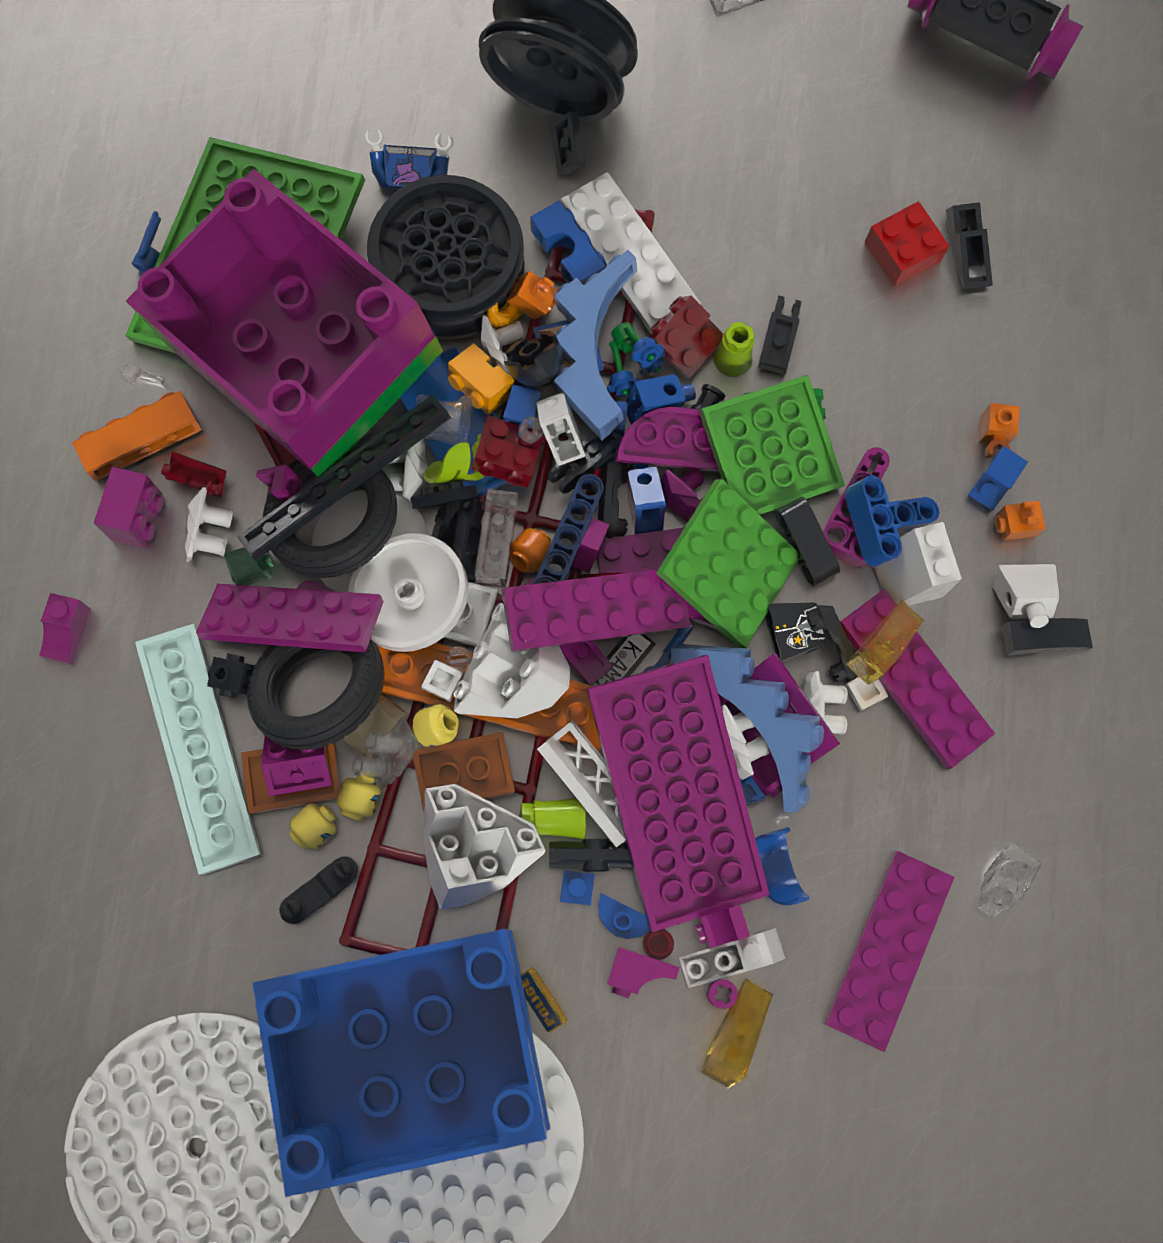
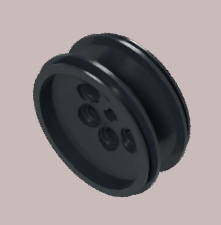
M494 0L492 9L495 21L487 24L480 34L478 41L479 58L486 73L500 88L520 102L558 117H562L569 111L578 114L579 121H595L605 118L620 105L625 92L622 78L630 74L634 69L638 59L636 34L628 20L618 9L606 0Z
M434 175L405 185L383 204L373 219L367 239L368 262L419 304L426 320L433 327L437 338L455 339L481 332L483 316L487 315V310L497 303L498 309H500L506 303L511 288L518 277L522 276L525 272L523 234L514 211L495 191L470 178L456 175ZM436 223H443V224H444V225L441 226V227H434V226H433V225L436 224ZM463 230H471V231H472V232L469 233V234H462V233H461ZM418 241L423 242V244L420 246L412 245L413 243ZM471 255L480 256L478 259L475 260L468 259V257ZM423 267H430V268H431V269H430L429 271H427V272H421V271H419V270H420L421 268H423ZM450 274L459 275L455 279L447 278V276Z

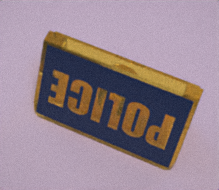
M531 967L522 973L526 1001L546 1032L550 1033L564 1025L568 1018L536 969Z

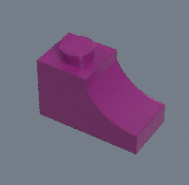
M50 593L41 618L43 623V641L39 656L72 665L91 608L78 599Z
M741 905L698 918L699 924L695 925L700 944L705 943L707 948L750 937Z
M618 947L606 984L613 986L611 993L629 998L631 993L638 995L639 989L651 980L658 978L676 980L680 967Z

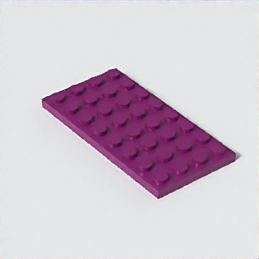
M708 655L698 656L586 688L649 930L653 933L769 896Z

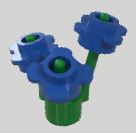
M629 322L621 323L612 330L611 336L613 341L609 343L613 351L617 373L610 377L611 385L607 387L608 393L616 392L618 396L629 395L634 382L640 381L639 378L633 377L632 372L623 371L619 351L624 353L633 352L631 358L634 362L638 361V365L642 369L640 372L641 376H645L648 373L650 375L658 373L664 366L663 357L665 354L663 353V346L655 344L653 338L644 337L640 339Z

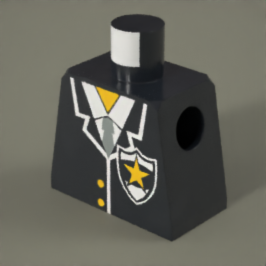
M773 603L768 605L765 620L773 652L776 653L783 664L815 652L827 643L825 634L830 633L829 630L825 627L814 632L811 630L806 619L807 615L818 611L817 603Z

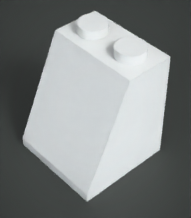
M944 522L916 528L901 536L902 551L899 557L880 566L873 567L880 591L885 589L899 608L942 598L962 580Z

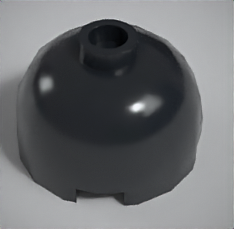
M540 331L541 337L530 341L524 337L506 351L507 361H504V364L516 381L530 387H545L553 383L564 364L563 351L555 333Z

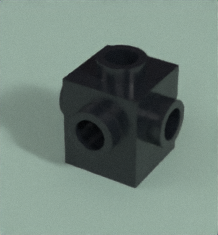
M227 653L226 659L213 657L212 665L208 670L209 679L207 687L219 689L218 695L236 698L237 693L247 695L249 679L255 665L244 663V656Z

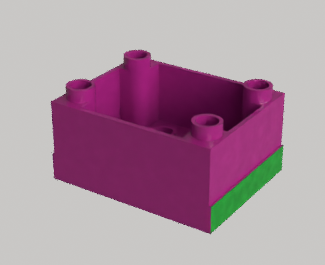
M254 168L244 178L236 179L228 185L224 199L159 267L151 268L141 275L138 281V288L126 300L132 309L167 346L317 477L339 463L443 352L419 304Z

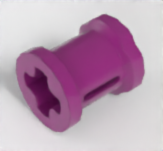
M719 979L712 981L708 985L706 996L711 1005L720 1009H727L736 1003L738 992L732 982ZM718 986L724 989L728 988L729 993L726 994L727 1001L715 999V995L718 993Z

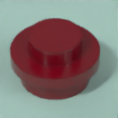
M665 929L653 933L649 931L643 938V949L650 958L662 960L672 953L674 939Z

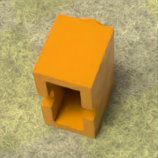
M473 343L448 362V381L455 390H461L475 408L481 409L487 415H490L509 399L514 379L499 365L493 368L488 363L490 357Z

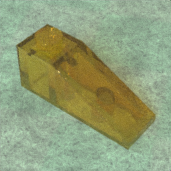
M900 600L849 659L846 665L867 685L882 678L900 657L924 620L903 600Z
M748 979L743 981L738 991L736 1003L729 1008L710 1045L701 1073L727 1088L746 1078L773 996L772 993Z

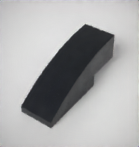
M980 202L949 207L946 209L950 242L963 290L993 286L987 229H983Z
M1049 618V622L1041 628L1032 627L1029 620L1009 621L1002 626L1007 656L1028 653L1039 655L1093 648L1088 619Z

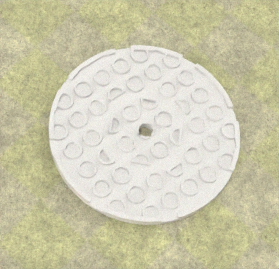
M189 1013L154 1022L136 1031L113 1048L104 1057L105 1059L100 1063L92 1076L86 1080L77 1097L67 1127L64 1147L67 1177L65 1179L70 1202L79 1223L92 1243H288L309 1215L320 1190L285 1197L259 1024L238 1016L223 1013ZM197 1137L206 1142L205 1152L202 1156H195L190 1152L189 1144L193 1138Z
M533 1033L551 1126L550 1130H547V1139L330 1187L345 1221L363 1243H541L555 1228L565 1213L578 1183L583 1159L584 1130L580 1105L570 1077L553 1051L538 1036Z

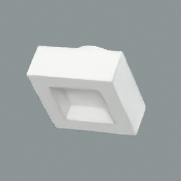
M434 660L421 688L450 702L456 686L463 677V672Z
M872 671L845 685L860 712L888 697L881 682Z

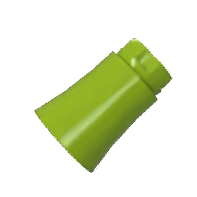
M735 322L724 332L722 340L713 355L714 365L722 374L729 377H738L745 374L751 368L753 362L752 349L755 341L754 331L751 326H746L743 322Z
M576 797L551 801H533V804L523 803L520 806V817L534 824L539 835L565 836L584 839L585 808Z

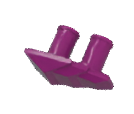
M667 469L660 480L666 506L689 521L703 499L699 500L698 495L693 490L703 484L704 477L699 470L691 469L679 479Z

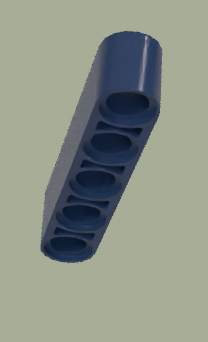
M587 474L578 480L533 584L566 580L603 492V482L596 475ZM588 489L592 491L594 495H586L583 493L582 490ZM579 514L584 520H575L571 515ZM569 539L573 545L566 546L560 540ZM557 564L562 568V571L555 572L550 569L549 565Z

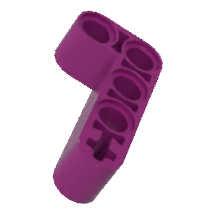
M873 447L864 454L822 530L835 557L855 568H862L867 563L863 557L857 555L854 551V547L859 546L853 522L851 518L845 517L842 514L841 509H849L845 497L849 486L869 475H874L880 480L882 479L889 466L890 459L888 453L879 447ZM875 462L876 467L872 474L868 473L867 470L871 463ZM827 533H836L840 537L841 542H832L828 538Z

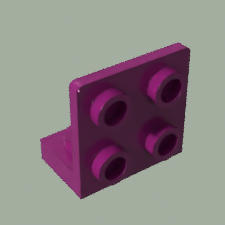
M264 735L261 766L269 796L331 786L332 778L326 757V746L310 750L291 749L271 741Z

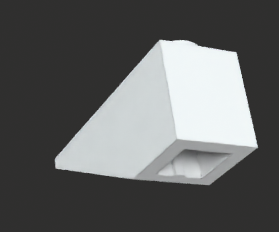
M776 928L679 957L688 988L768 966L785 959Z

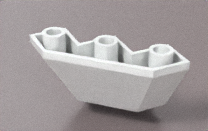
M500 603L492 614V620L481 642L473 652V658L462 680L454 690V711L458 714L520 718L549 708L569 689L570 667L559 645L511 652L504 604Z
M456 784L426 788L424 803V849L430 884L440 910L468 905L503 889L544 854L545 848L534 824Z

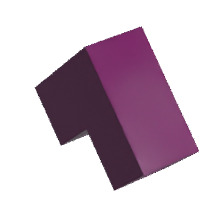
M594 518L591 519L572 567L590 573L609 524Z

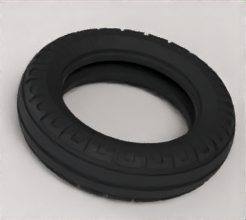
M348 452L347 455H346L344 458H346V457H347L348 455H350L352 452ZM300 462L290 468L302 479L301 490L318 478ZM381 469L359 485L367 493V510L361 523L348 536L329 545L310 546L301 543L292 534L271 550L273 555L290 570L314 578L341 576L367 564L373 559L372 557L376 556L383 549L396 524L397 497L393 484L387 474ZM271 491L265 502L263 517L282 504Z
M372 639L369 641L366 652L270 645L258 659L249 679L247 703L250 715L257 728L267 738L287 748L310 750L328 746L330 743H336L345 738L346 735L348 736L359 727L358 725L362 724L375 708L384 684L382 656ZM329 652H339L351 657L353 669L350 681L342 694L333 703L316 713L306 716H290L281 711L279 703L281 690L287 678L298 666L314 656Z

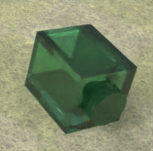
M245 547L224 553L231 579L235 585H251L273 578L270 568L274 567V562L270 551L256 562Z

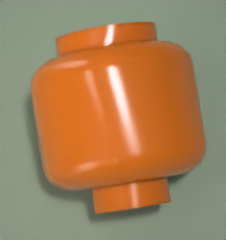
M533 528L523 530L511 544L510 561L512 565L524 573L539 571L551 544L549 535L542 530Z

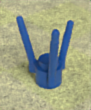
M153 211L139 250L131 263L143 273L155 267L160 255L157 250L150 247L161 222L157 211Z

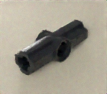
M582 839V842H549V869H582L584 872L633 869L626 841L617 847L609 839Z

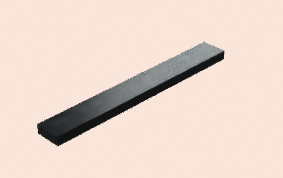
M433 395L429 396L245 530L237 538L256 562L451 418L448 411Z

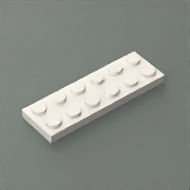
M608 172L560 199L565 209L569 208L572 211L576 220L575 224L580 231L585 230L588 234L591 246L595 252L599 251L603 255L607 266L615 256L622 255L627 250L636 257L638 271L620 290L651 334V327L660 318L664 319L670 312L669 306L679 296L691 295L701 305L699 299Z

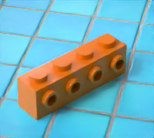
M180 390L163 395L159 401L153 404L140 406L130 415L123 418H115L109 421L106 426L96 431L85 432L79 439L73 441L72 444L85 471L96 482L108 476L112 467L123 469L202 429L188 401Z

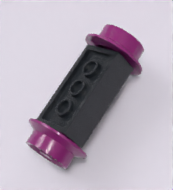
M909 0L907 5L908 8L922 14L921 28L924 29L930 22L1026 70L1029 69L1036 54L1040 52L1026 78L1027 80H1030L1039 72L1055 79L1083 28V25L1069 19L1070 5L1067 4L1051 31L1050 29L1061 7L1046 0Z

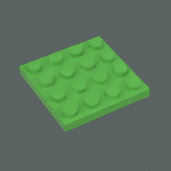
M808 375L699 410L721 478L759 515L781 508L800 497L808 499L845 486Z
M721 478L714 480L656 574L738 648H747L768 612V605L772 604L798 561L797 557L799 555L793 546Z

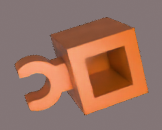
M528 271L518 277L506 302L535 320L543 315H548L552 311L556 303L554 295H556L558 289L553 287L555 283L545 276L540 278L531 271Z
M990 403L981 415L979 442L989 443L985 449L986 458H990L993 455V448L1000 450L1004 445L1010 449L1009 444L1018 434L1020 406Z
M1040 501L1005 505L997 513L995 527L997 532L1001 533L1002 542L1037 537L1046 529Z

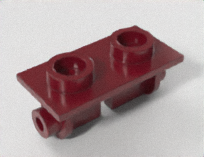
M174 451L171 452L170 464H164L161 470V474L165 476L166 480H174L199 490L204 487L208 495L223 496L226 470Z

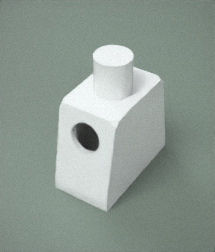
M560 393L538 401L536 405L539 422L557 465L560 466L585 457L577 424L565 394ZM566 432L569 439L567 441H559V435Z
M1055 564L998 566L993 589L1008 616L1014 620L1029 619L1030 625L1034 628L1045 626L1049 622V618L1054 616L1059 601Z

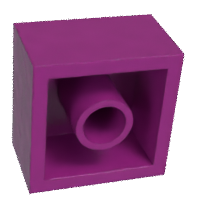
M112 467L94 524L112 541L146 548L148 540L150 541L153 538L155 532L154 520L156 513H159L163 507V494L147 475Z

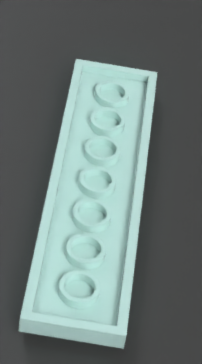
M191 624L136 641L135 644L199 875H204L262 855L251 816L248 814L246 798L215 689L207 687L209 668L201 640L196 634L197 626Z

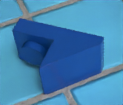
M1003 445L968 495L993 511L1006 492L1012 488L1028 461Z

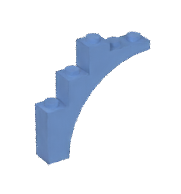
M629 250L622 255L615 256L605 269L600 273H594L590 276L585 285L575 278L572 282L562 285L558 289L557 294L554 295L557 309L571 323L570 325H564L557 332L556 336L560 342L564 358L572 365L563 368L559 372L556 379H554L555 387L558 394H565L569 406L601 440L624 423L622 410L608 393L600 376L597 344L601 324L610 303L621 287L638 271L636 257Z
M690 644L672 647L671 664L708 655L718 694L732 702L752 721L771 751L782 784L784 811L796 813L808 803L810 797V788L806 785V774L810 770L811 758L810 755H807V752L810 753L818 748L824 737V728L820 725V716L784 713L789 702L788 692L785 691V682L751 680L750 676H752L754 671L751 649Z

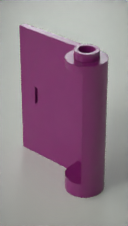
M776 653L754 668L753 674L750 676L751 680L785 682V691L788 692L789 702L784 713L820 716ZM718 694L721 706L726 705L732 716L742 712L732 702ZM821 716L820 725L824 728V737L818 748L810 753L807 752V755H810L811 764L840 744ZM756 727L741 732L746 743L762 737ZM771 751L768 755L751 762L754 772L751 777L765 796L770 794L774 798L783 792L777 765Z

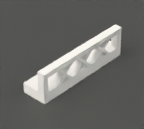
M572 720L542 744L538 751L617 847L626 838L615 799L605 798L600 792L601 782L611 783L605 760ZM568 731L578 740L577 751L566 750L559 741ZM582 758L595 761L598 765L597 775L586 774L581 769Z

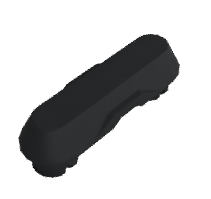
M615 458L607 460L602 465L601 481L604 488L599 500L598 520L609 524L605 534L607 538H612L614 535L621 537L628 531V528H626L628 526L627 520L625 518H618L619 501L617 493L618 488L621 486V480L627 481V472L631 468L629 463L615 462Z
M818 605V611L807 615L806 619L812 631L816 632L826 627L833 641L836 642L841 662L831 665L829 668L834 681L839 683L847 678L849 681H853L862 670L833 606Z
M347 856L339 857L286 897L279 907V914L282 920L289 924H297L334 898L357 877L358 866L356 862Z

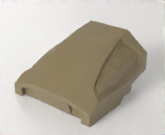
M381 692L379 700L369 717L362 724H359V727L348 736L346 735L343 740L367 761H370L373 758L372 754L379 750L381 744L385 743L391 733L393 734L394 730L404 722L403 719L406 720L410 715Z

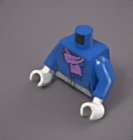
M378 129L380 139L374 143L369 138V130L366 132V141L372 146V150L369 151L372 173L380 187L388 191L389 198L400 188L415 180L434 175H447L450 158L447 155V151L454 145L452 136H449L446 147L441 145L442 135L438 134L435 137L437 148L384 145L383 149H380L383 133Z

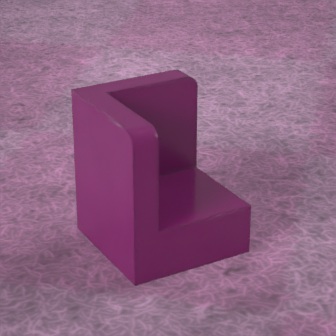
M286 465L257 470L256 477L268 487L267 498L271 491L277 499L284 503L301 490L302 479Z

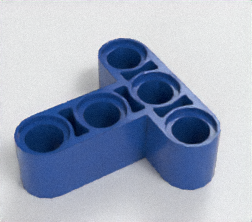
M869 475L849 486L845 493L863 559L872 567L880 566L899 557L902 551L900 533L924 527L939 518V507L929 497L889 502L883 482L874 475Z

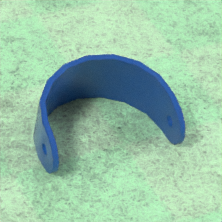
M790 827L755 837L770 894L768 897L780 905H794L809 900V895L802 890L796 878L789 857L786 833L791 831Z

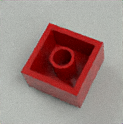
M919 201L872 225L864 242L894 287L941 262L950 246Z

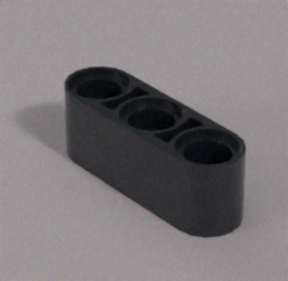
M800 497L775 510L777 522L787 542L797 550L799 555L797 557L798 565L811 586L814 587L840 573L838 561L811 506L804 497Z

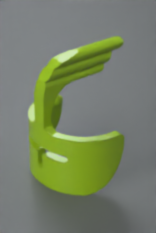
M481 434L477 436L478 441L472 446L473 458H475ZM467 442L454 445L447 451L443 460L430 464L423 473V478L428 483L478 481L485 476L475 470L472 474L467 475L471 459L470 447Z

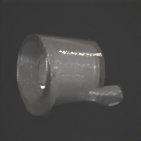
M418 394L416 402L421 403L428 396ZM463 396L459 401H439L448 411L451 418L424 439L450 445L467 442L472 421L471 398Z

